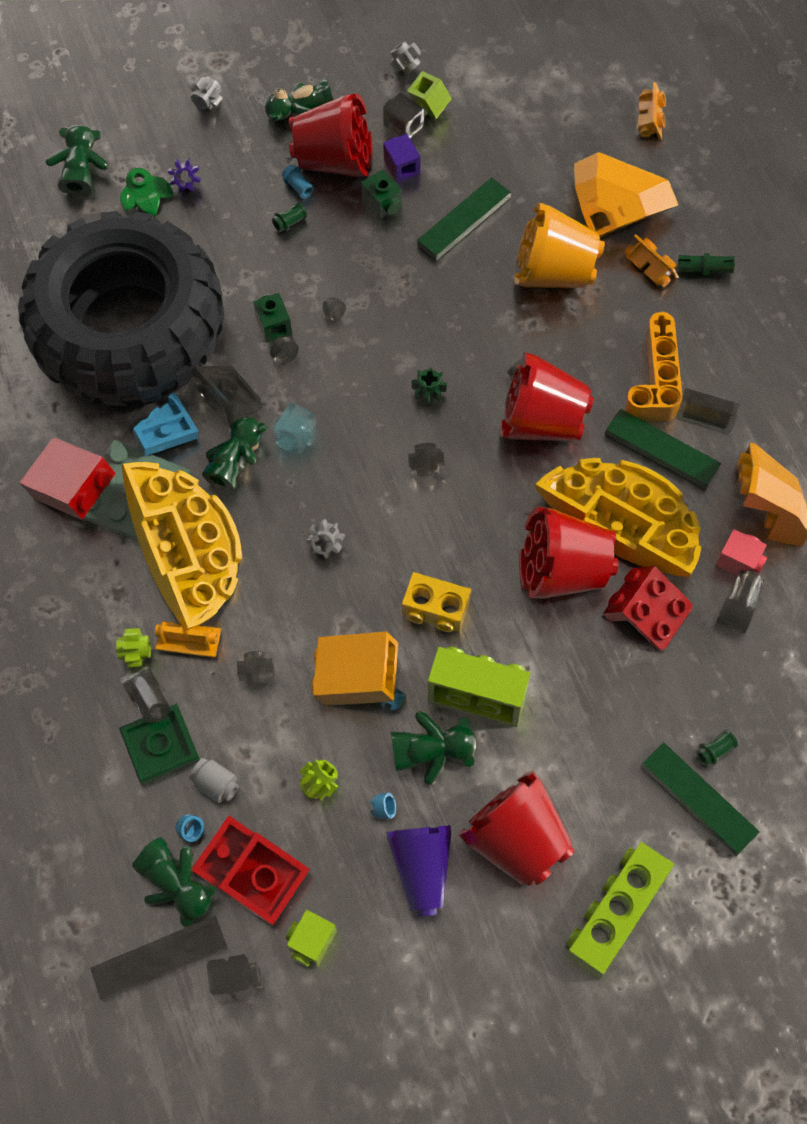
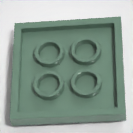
M113 440L103 458L116 474L83 519L138 542L127 502L121 466L133 462L158 463L159 468L172 472L181 470L191 476L192 473L189 469L151 454L145 456L141 450Z

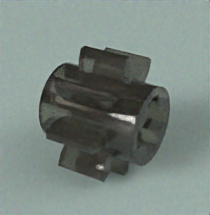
M435 443L417 444L414 446L415 453H408L409 467H411L412 471L416 470L417 476H434L438 474V466H445L444 452H441V449H436Z
M247 652L243 655L244 661H237V676H239V681L245 680L246 687H265L268 685V678L275 677L273 659H267L265 652Z

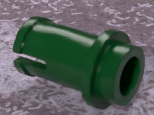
M298 202L282 213L276 212L272 218V224L278 232H287L290 226L307 218V211Z
M724 730L707 744L704 742L699 744L696 755L703 765L714 766L718 763L720 757L733 748L738 747V741L732 732Z

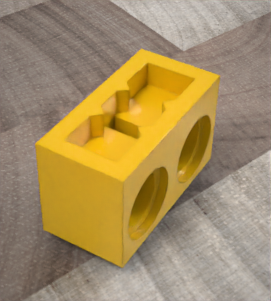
M413 572L402 602V616H406L413 623L422 624L426 622L435 625L437 629L444 632L456 631L460 633L470 603L471 589ZM418 597H424L428 599V602L417 604L414 600ZM454 606L458 610L454 613H447L443 608Z

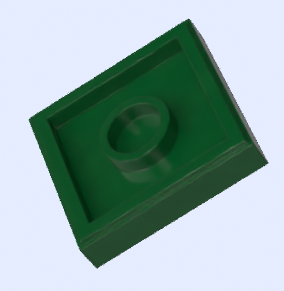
M177 703L119 727L141 786L193 765L200 760Z

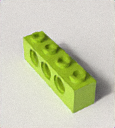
M640 842L636 850L629 847L619 862L625 867L619 876L611 874L602 888L607 894L601 903L594 900L584 915L589 920L583 930L576 927L566 942L571 947L566 956L599 980L675 865L643 842ZM631 874L640 876L644 886L642 888L632 887L628 883L627 876ZM612 901L623 903L626 908V914L621 916L615 915L610 910L609 903ZM594 928L604 929L608 934V941L606 943L596 942L591 935V930Z

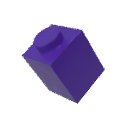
M408 134L383 142L384 161L396 183L421 174V157Z

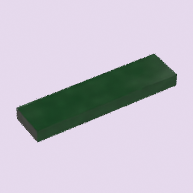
M491 177L417 239V246L437 261L509 200L511 192Z
M619 409L605 431V435L704 489H707L721 466L719 461L622 409Z
M664 742L642 763L641 767L736 857L759 834L760 831Z

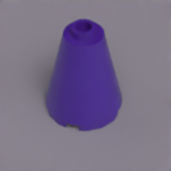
M451 825L386 832L388 844L410 911L417 910V917L437 915L436 908H442L444 903L452 836Z

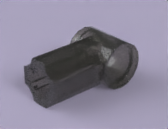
M740 570L729 597H726L716 622L745 634L756 608H754V605L765 580L756 572Z
M147 663L119 678L132 702H136L138 709L148 723H159L167 718L171 708L160 691V685Z

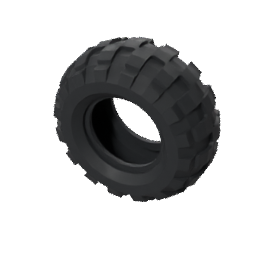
M118 211L100 213V220L87 224L84 218L68 224L67 233L61 238L52 235L41 246L38 256L39 260H32L21 287L23 297H20L18 304L19 323L24 333V340L43 373L56 384L61 383L65 390L73 395L91 402L97 398L101 399L105 405L127 407V402L141 399L144 404L160 400L162 392L172 387L178 391L189 383L194 376V370L196 368H203L217 345L215 339L216 335H220L223 328L224 307L220 281L217 278L214 264L200 245H195L193 239L186 232L169 221L161 224L152 214L135 211L132 217H122ZM125 286L144 287L155 291L164 298L158 312L145 324L133 330L120 333H104L82 324L83 316L89 305L103 293L115 288Z

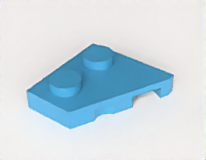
M175 392L168 397V402L161 409L156 407L147 419L142 420L133 428V435L142 452L147 456L198 439V429Z

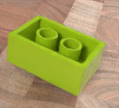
M438 647L428 679V702L517 727L526 698L531 672L525 671L524 667L517 664L503 665L496 663L494 659L485 655H477L475 657L464 654L463 650L456 647Z

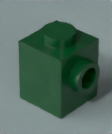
M383 169L361 182L362 199L380 220L396 213L402 207V190Z
M279 293L265 295L253 301L255 316L266 343L292 334L290 317Z

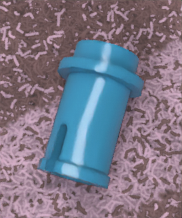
M289 165L283 170L282 177L284 183L290 184L302 199L312 194L314 186L301 174V169L298 166Z

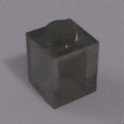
M400 92L393 99H389L383 107V124L398 136L408 134L409 138H411L424 126V108Z

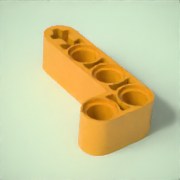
M657 312L651 316L646 333L650 385L632 387L628 392L624 411L645 422L673 420L678 414L682 401L675 321L670 314ZM634 402H640L643 405H637Z

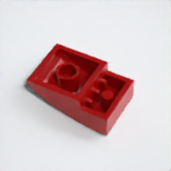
M228 815L192 867V874L208 885L214 886L217 891L273 926L310 869L259 833H254Z

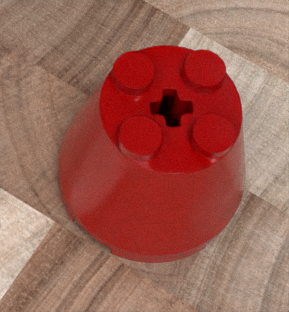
M358 93L347 94L295 117H290L289 127L293 135V142L289 143V151L292 159L297 158L300 169L351 177L368 176L366 169L372 168L373 145L371 131H368L366 118L363 117V115L367 114V109L362 97Z
M524 352L522 359L525 360L524 365L517 364L507 393L504 412L506 420L502 419L500 423V436L511 440L580 441L584 432V424H582L584 414L590 413L594 402V397L590 396L591 389L585 383L539 356Z
M536 507L531 511L524 526L525 530H528L529 533L525 539L524 549H520L519 554L520 582L522 589L529 591V598L546 599L605 588L610 576H616L619 563L618 559L614 558L615 531L602 528L552 508Z
M531 770L517 780L519 782L517 785H511L505 791L502 790L468 821L472 827L467 830L463 828L458 835L467 846L521 885L530 886L535 883L537 886L551 875L549 868L557 861L563 863L575 850L571 846L572 841L543 782Z

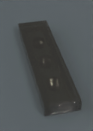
M215 915L95 965L90 969L100 1000L104 1001L228 949V946Z

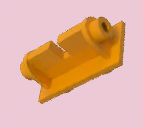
M653 82V90H643L639 95L638 111L641 115H638V132L642 137H649L651 134L656 133L658 139L661 140L662 128L666 126L665 116L662 112V108L666 107V98L664 92L659 91L656 82Z
M635 234L634 237L637 244L635 246L631 244L626 248V258L640 270L649 263L650 266L644 271V274L657 286H667L671 281L670 275L677 279L678 275L675 270L677 265L666 254L661 257L656 252L657 247L648 238L642 240Z
M161 621V625L157 624L155 628V636L158 637L155 650L216 658L221 628L196 626L186 630L181 623Z

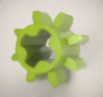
M140 628L125 629L123 637H117L116 641L118 660H125L127 667L142 666L144 658L151 657L150 636L143 635Z
M315 759L312 763L308 761L299 771L303 776L299 780L300 788L305 795L312 799L319 797L322 800L325 796L330 797L338 788V785L335 783L338 779L337 770L326 760L318 761Z

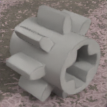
M403 41L390 52L393 57L390 60V65L396 73L403 70L405 74H408L421 63L417 58L420 56L421 51L414 42L408 45Z
M201 76L199 80L195 79L189 87L193 91L191 100L200 109L208 108L211 110L213 106L217 107L222 100V97L219 95L221 86L212 77L207 76L204 78Z
M323 519L320 527L315 524L311 526L309 532L312 535L307 538L306 543L312 545V554H324L326 559L329 557L331 550L339 553L342 548L339 542L343 541L345 534L339 533L338 523L333 525L327 523L326 519Z

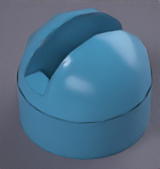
M395 688L394 701L387 702L391 704L389 711L397 710L402 706L407 696L403 691ZM380 702L383 708L386 702Z
M381 793L371 799L370 804L373 805V809L370 810V813L377 819H390L395 816L396 801L391 793Z
M188 814L181 816L177 820L175 830L181 839L194 842L202 836L204 824L199 817Z

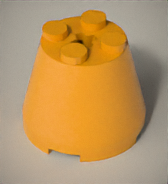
M537 202L533 209V212H537L536 216L527 221L516 261H518V267L521 269L520 273H516L514 276L515 285L526 288H584L586 284L593 285L597 273L594 265L596 258L602 256L605 242L600 240L597 232L550 205Z

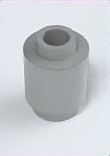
M205 758L198 761L189 776V779L194 782V787L218 803L224 800L229 801L239 787L236 783L237 776L214 760L208 761Z

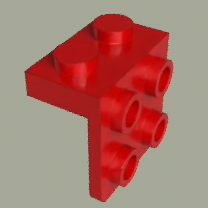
M656 566L633 568L624 577L625 582L619 591L615 592L608 600L609 605L603 612V615L610 621H628L656 649H665L692 610V603Z

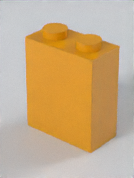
M387 631L318 637V646L314 651L315 676L311 681L313 696L325 706L394 701L398 642Z

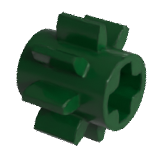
M430 367L424 371H417V379L411 381V389L415 390L416 400L421 398L428 405L435 400L441 401V392H447V383L443 382V372L437 373Z

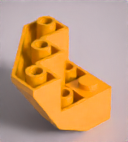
M600 152L574 163L575 188L582 214L588 228L597 232L600 238L648 216H655L678 206L668 179Z
M749 443L746 452H740L737 469L740 470L738 481L742 482L740 494L745 495L743 506L767 511L764 521V528H768L767 540L803 547L807 539V503L798 479L757 444Z

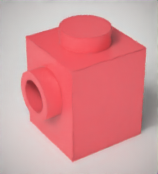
M733 529L716 565L749 581L753 572L760 573L767 557L762 555L767 545L753 535H745Z

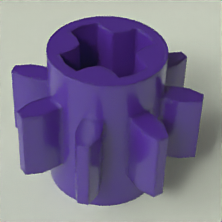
M187 158L186 163H180L176 159V169L169 168L168 170L170 175H174L169 184L179 186L180 193L183 191V188H189L191 192L194 191L193 181L197 183L201 181V178L195 175L199 170V165L193 167L190 164V158ZM183 170L188 171L189 177L186 180L181 179Z

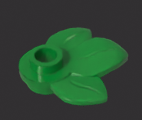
M134 168L126 176V186L120 193V202L125 211L138 206L144 213L152 214L154 217L159 208L160 198H172L173 190L164 178L151 176L143 168ZM138 177L144 179L141 183H137L134 180Z

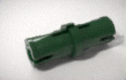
M704 253L703 256L679 255L678 273L702 272V275H709V273L733 274L735 256H710V253Z

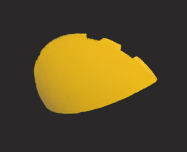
M587 458L579 460L577 465L562 469L559 466L547 473L535 484V489L554 510L615 531V555L642 567L656 566L662 573L690 577L693 573L702 547L699 546L698 534L701 529L695 511H689L683 502V493L657 472L625 460H620L618 464L602 463L601 458Z
M133 462L123 464L121 466L132 522L152 577L167 605L186 630L196 627L209 620L218 612L224 602L231 597L239 578H236L242 554L235 523L221 500L215 494L210 496L198 485L199 480L181 470L172 472L159 468L158 463Z

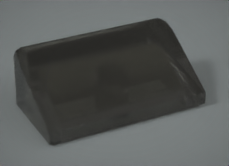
M685 388L676 418L725 434H731L740 404Z

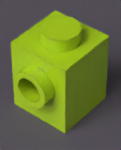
M424 71L419 74L407 90L414 103V109L422 116L427 114L435 119L438 118L452 99L442 80Z
M306 909L300 922L294 921L285 938L289 941L287 947L292 952L291 958L305 967H308L310 963L319 966L337 933L336 925Z

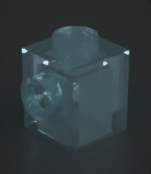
M290 402L273 428L277 445L286 451L293 450L301 454L305 446H310L315 438V430L317 429L316 414Z

